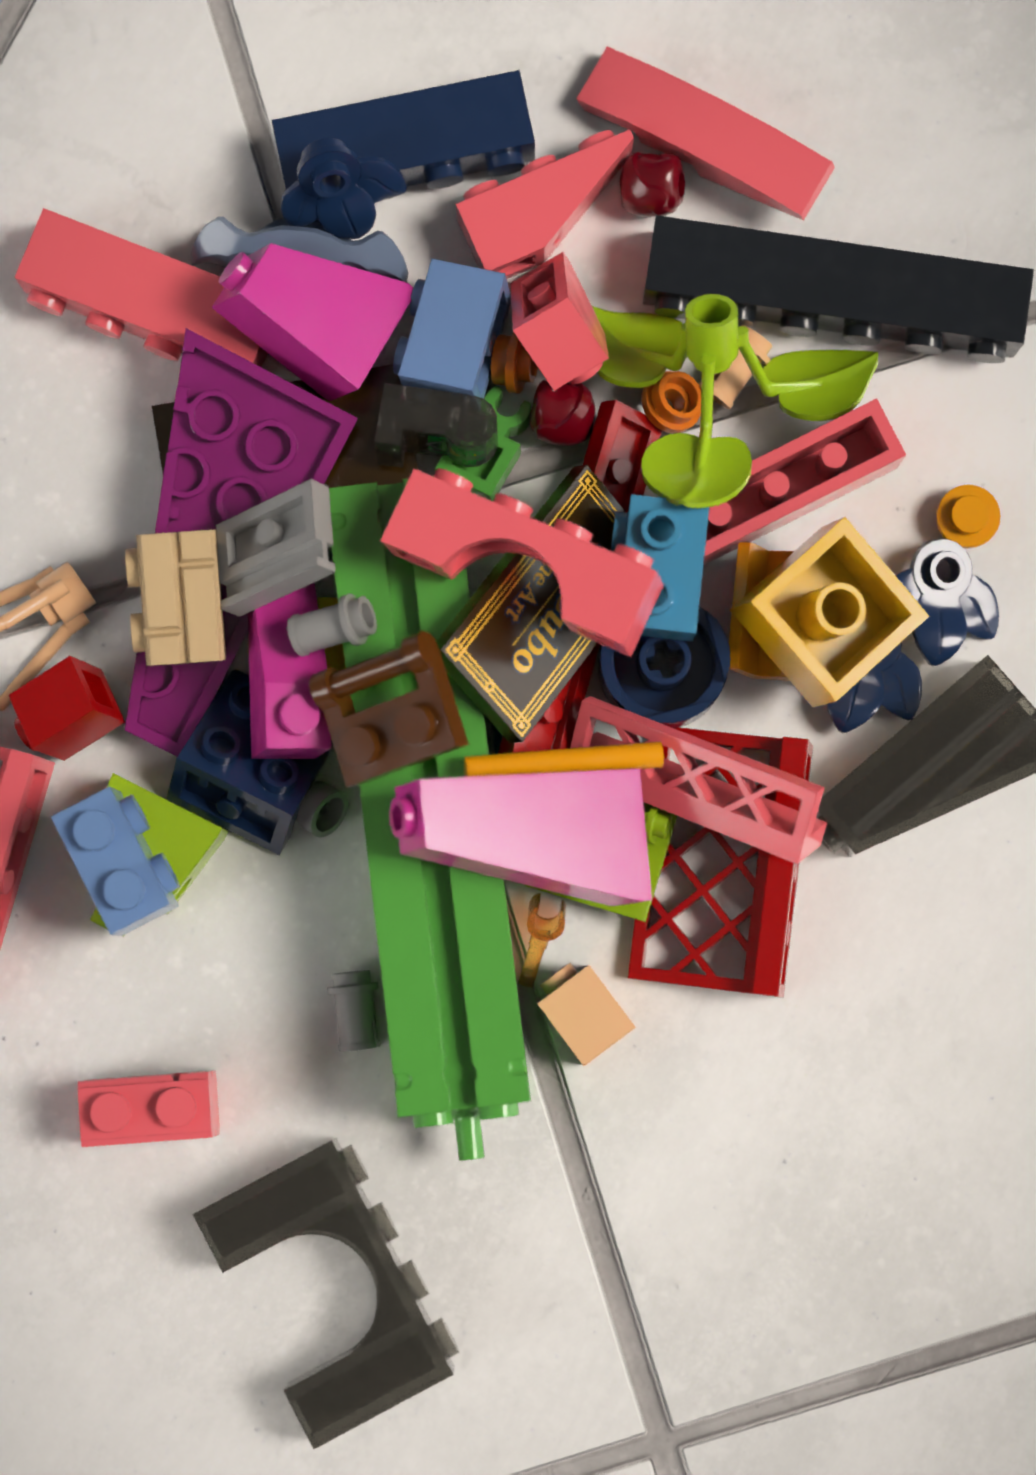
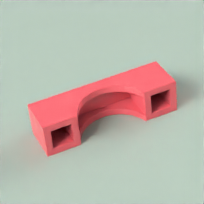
M437 468L433 477L413 469L380 540L394 556L450 580H453L473 562L489 555L517 553L532 557L548 566L555 573L561 591V619L571 632L629 657L632 656L664 586L657 571L651 569L654 561L652 558L622 544H617L614 552L590 543L593 537L592 533L563 519L557 518L553 527L530 517L533 511L531 507L510 496L497 493L494 500L490 501L471 493L473 484L448 470Z

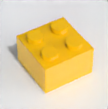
M846 517L821 527L730 609L731 613L812 707L838 701L929 617L926 611Z

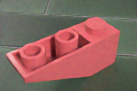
M612 130L596 133L578 145V152L556 160L554 155L538 158L521 169L522 176L501 185H499L497 180L485 181L466 191L463 195L464 201L456 204L457 221L478 268L505 273L506 279H509L545 263L624 166L625 161L632 155L634 137L631 130H626L615 136Z

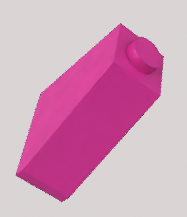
M270 243L248 256L241 252L231 260L219 278L218 282L224 289L215 301L212 309L330 402L360 388L412 301L413 287L409 283Z

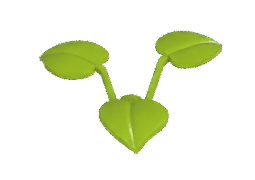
M719 294L701 295L691 300L685 308V323L659 314L612 312L592 306L606 334L609 359L603 362L597 374L607 382L623 387H648L656 384L663 377L666 369L672 371L680 370L687 357L694 363L696 369L702 372L699 437L687 433H674L663 436L650 444L642 457V476L648 488L659 497L666 498L668 502L676 506L682 504L689 508H708L720 505L740 493L749 481L752 470V458L746 443L735 437L711 438L714 374L726 371L736 359L739 350L762 394L766 397L779 396V407L785 414L793 418L809 421L833 420L852 411L862 400L878 365V351L803 350L774 357L767 366L764 365L762 368L749 343L748 328L745 326L738 327V308L736 303L732 299Z

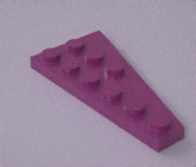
M186 328L155 534L215 530L217 524L309 479L324 485L358 418ZM221 584L222 600L227 598V586ZM223 610L226 646L225 660L146 666L145 652H137L125 731L178 757L210 706L248 632V613L239 617Z

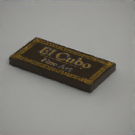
M581 465L572 468L533 519L552 527L557 518L572 522L593 534L590 543L614 552L611 550L615 511H626L589 466ZM517 553L504 554L436 641L446 672L509 743H519L525 740L597 645V642L571 632L561 619V591L555 573L542 562Z

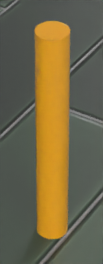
M658 741L464 757L465 777L662 768L664 765V753L662 743Z

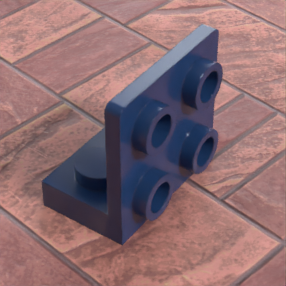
M232 670L178 755L166 799L280 856L291 836L301 803L332 752L334 745L331 740V749L315 759H251L249 675L239 670Z

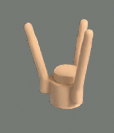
M68 561L55 570L49 566L33 578L0 591V607L27 595L31 598L0 616V632L5 629L7 630L37 611L41 612L50 626L59 620L63 622L62 626L1 694L0 711H4L10 705L9 694L34 679L74 633L90 623L84 611L96 604V601Z

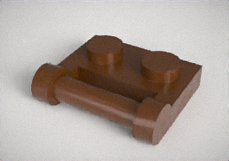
M423 630L403 638L401 647L340 671L330 667L311 675L309 679L310 694L316 705L324 712L346 787L366 784L469 745L439 647L433 636L427 631ZM410 671L415 674L419 689L360 712H355L351 694Z

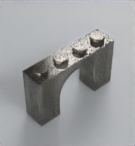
M336 1137L193 1214L222 1273L288 1238L308 1234L324 1235L345 1243L363 1259L369 1268L374 1280L377 1298L376 1313L369 1331L352 1348L289 1381L283 1390L313 1449L322 1446L454 1375L455 1365L451 1357L460 1353L444 1319L440 1318L432 1322L420 1300L428 1296L429 1291L413 1260L402 1264L390 1241L399 1237V1233L386 1207L382 1202L374 1206L369 1202L360 1184L368 1180L369 1175L352 1144L342 1149Z

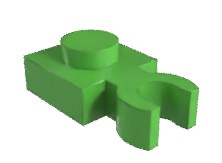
M497 386L492 388L485 396L483 402L484 420L480 425L465 417L451 440L454 445L463 448H477L486 444L487 462L478 466H464L453 461L448 455L443 454L435 467V472L437 468H442L467 479L473 484L471 493L493 501L496 494L500 492L521 455V444L509 438L522 434L530 425L531 403L526 400L520 405L516 414L512 416L500 415L497 409L503 401V391Z

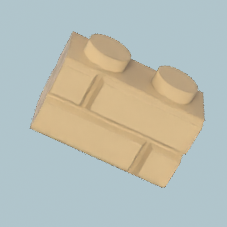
M216 529L136 535L137 548L125 549L128 588L140 587L142 613L130 614L133 652H145L146 666L225 660L226 646L223 610H221L222 595L221 583L219 581Z

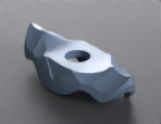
M218 216L204 226L197 236L191 251L192 266L204 262L218 264L226 268L239 253L244 252L248 256L272 243L406 283L409 274L402 253L395 242L383 231L377 230L367 237L356 241L341 239L328 233L319 220L300 227L289 226L285 219L281 218L274 220L259 231L248 233L234 226L225 217Z

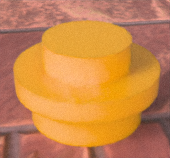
M961 485L953 488L942 498L936 511V523L944 539L957 542L964 549L977 548L987 543L995 535L1000 524V508L996 499L987 490L976 485Z

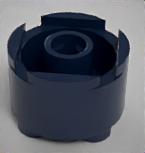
M700 606L697 631L693 641L640 636L631 657L604 645L601 647L599 657L600 682L610 704L671 728L686 726L703 716L720 695L730 669V649L726 634L718 620ZM656 649H664L667 658L678 657L680 663L674 666L670 678H663L660 670H649L647 664L653 661Z

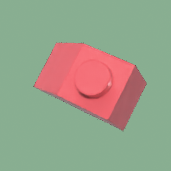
M559 253L510 283L513 331L552 389L555 391L568 382L579 384L594 376L601 369L603 362L609 359L606 334L565 253Z

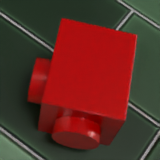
M68 656L8 695L18 717L14 720V726L22 742L32 751H38L63 761L125 723L102 669L72 656Z

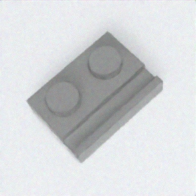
M309 479L216 525L219 581L227 586V598L221 600V610L240 617L335 573V563L328 561L327 548L333 546L329 487L313 479Z

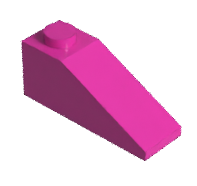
M315 582L248 613L251 759H315L331 749V735L324 712L313 701L309 689L311 675L327 669L325 649L311 652L303 657L298 655L290 642L287 629L288 619L292 615H301L318 610Z

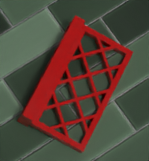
M680 727L674 728L717 746L730 747V751L738 754L745 749L770 752L769 766L807 781L810 779L813 745L809 739L783 737L782 739ZM662 745L664 758L670 760L671 748ZM714 767L703 773L712 776L717 771H720L729 784L739 787L730 772L720 767ZM759 783L756 787L759 789L765 785ZM778 790L765 795V798L797 811L800 809L802 800ZM706 827L702 828L677 849L670 842L667 850L670 855L665 858L661 873L676 862L697 888V891L669 913L654 895L646 922L636 919L634 922L628 978L784 998L800 862L798 864L753 846L739 857L721 833ZM712 834L733 862L703 885L682 856L708 835ZM758 854L756 877H754L745 863ZM739 869L754 888L753 902L751 906L731 920L710 894V891ZM704 897L725 926L696 948L674 919ZM653 905L662 918L649 928ZM751 917L747 941L737 927ZM668 925L690 954L670 970L644 967L647 941ZM729 933L733 934L746 951L743 979L717 976L702 956ZM696 961L706 975L681 971Z

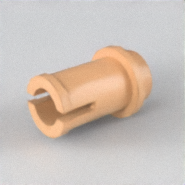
M747 327L751 347L760 364L767 366L770 361L767 354L773 347L772 344L762 335ZM740 350L736 359L726 371L714 374L713 401L727 409H731L734 405V400L752 376Z

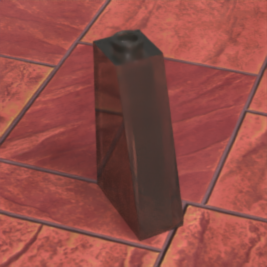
M989 655L985 656L822 796L816 816L817 819L827 822L822 844L832 854L842 849L848 857H851L1035 774V707Z

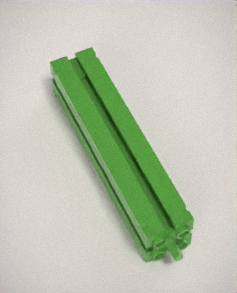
M409 478L403 479V483L378 486L377 482L329 488L333 546L331 548L333 563H335L337 599L339 601L340 596L349 593L356 598L365 596L370 601L377 620L376 633L368 636L366 643L358 646L351 644L350 641L343 643L345 668L401 647L403 638L423 630L430 633L435 641H437L470 599L467 567L453 580H450L394 556L380 541ZM410 671L350 696L357 713L419 689L415 674ZM447 673L469 745L360 785L359 788L398 1117L413 1116L414 1128L451 1124L454 1120L459 1161L485 1158L480 1120L519 1115L518 1103L530 1101V1089L504 879L400 854L399 838L395 837L390 825V806L395 798V787L420 779L465 777L464 757L489 755L484 714Z

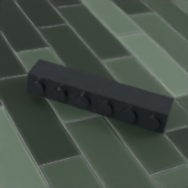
M656 215L643 304L655 306V313L661 316L685 319V308L691 300L701 295L719 294L732 299L736 303L738 308V327L741 325L753 327L756 320L780 324L779 330L781 332L795 336H815L819 329L842 333V340L852 344L877 345L880 343V338L905 342L904 348L915 353L940 354L944 347L968 351L967 358L974 361L1002 363L1005 361V356L1014 357L1024 345L1034 269Z

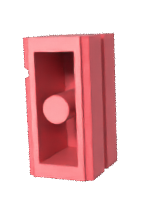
M216 1070L78 1081V1106L82 1147L213 1138L220 1134Z

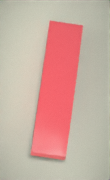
M608 46L576 98L584 111L635 132L640 142L666 154H676L682 161L693 165L700 177L803 221L835 168L833 162L752 115L663 70Z

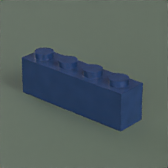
M520 70L272 120L286 190L298 180L297 166L302 151L310 143L322 138L342 140L358 157L379 156L386 158L400 170L405 179L406 187L426 183L428 188H446L464 180L463 175L488 170L490 176L510 175L521 171L525 166V162L535 160V140Z

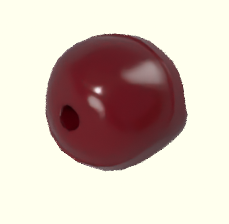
M640 152L631 155L625 161L620 174L622 207L629 213L641 217L666 216L674 213L682 204L685 195V176L679 156L676 154L662 153L658 155Z
M546 379L542 380L534 394L530 416V428L535 433L537 439L558 446H572L585 442L592 433L596 412L592 393L583 383L571 384L570 382L554 391Z

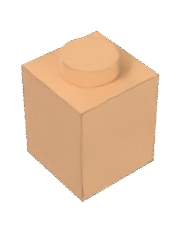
M570 962L540 985L547 996L537 1003L583 1066L587 1065L636 1028L590 965L577 972Z

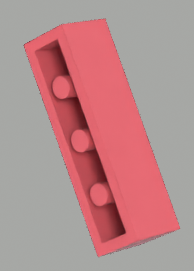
M43 208L14 277L24 292L29 294L26 300L29 304L56 316H62L65 308L87 317L85 325L112 338L120 339L123 331L145 339L143 345L145 349L168 360L179 361L183 353L185 329L187 328L259 367H263L268 353L212 309V306L224 289L218 282L220 276Z
M876 398L752 460L751 476L743 490L729 501L709 507L703 566L738 549L740 542H752L897 469L906 457V453L878 399Z

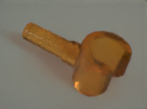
M541 893L535 894L529 901L527 928L531 936L518 981L519 984L526 987L534 986L544 950L547 949L550 940H554L562 934L565 927L566 903L564 900L561 901L559 913L556 916L543 918L537 914Z

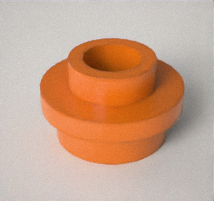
M514 331L512 335L499 334L496 338L491 358L492 382L495 385L505 386L509 393L520 394L526 382L533 383L535 381L538 367Z
M665 371L663 377L656 384L644 387L642 390V407L647 418L654 426L664 432L672 434L685 432L698 421L701 415V387L693 377L684 372ZM666 398H667L669 401H671V403H672L673 406H674V409L669 405V403L667 402Z

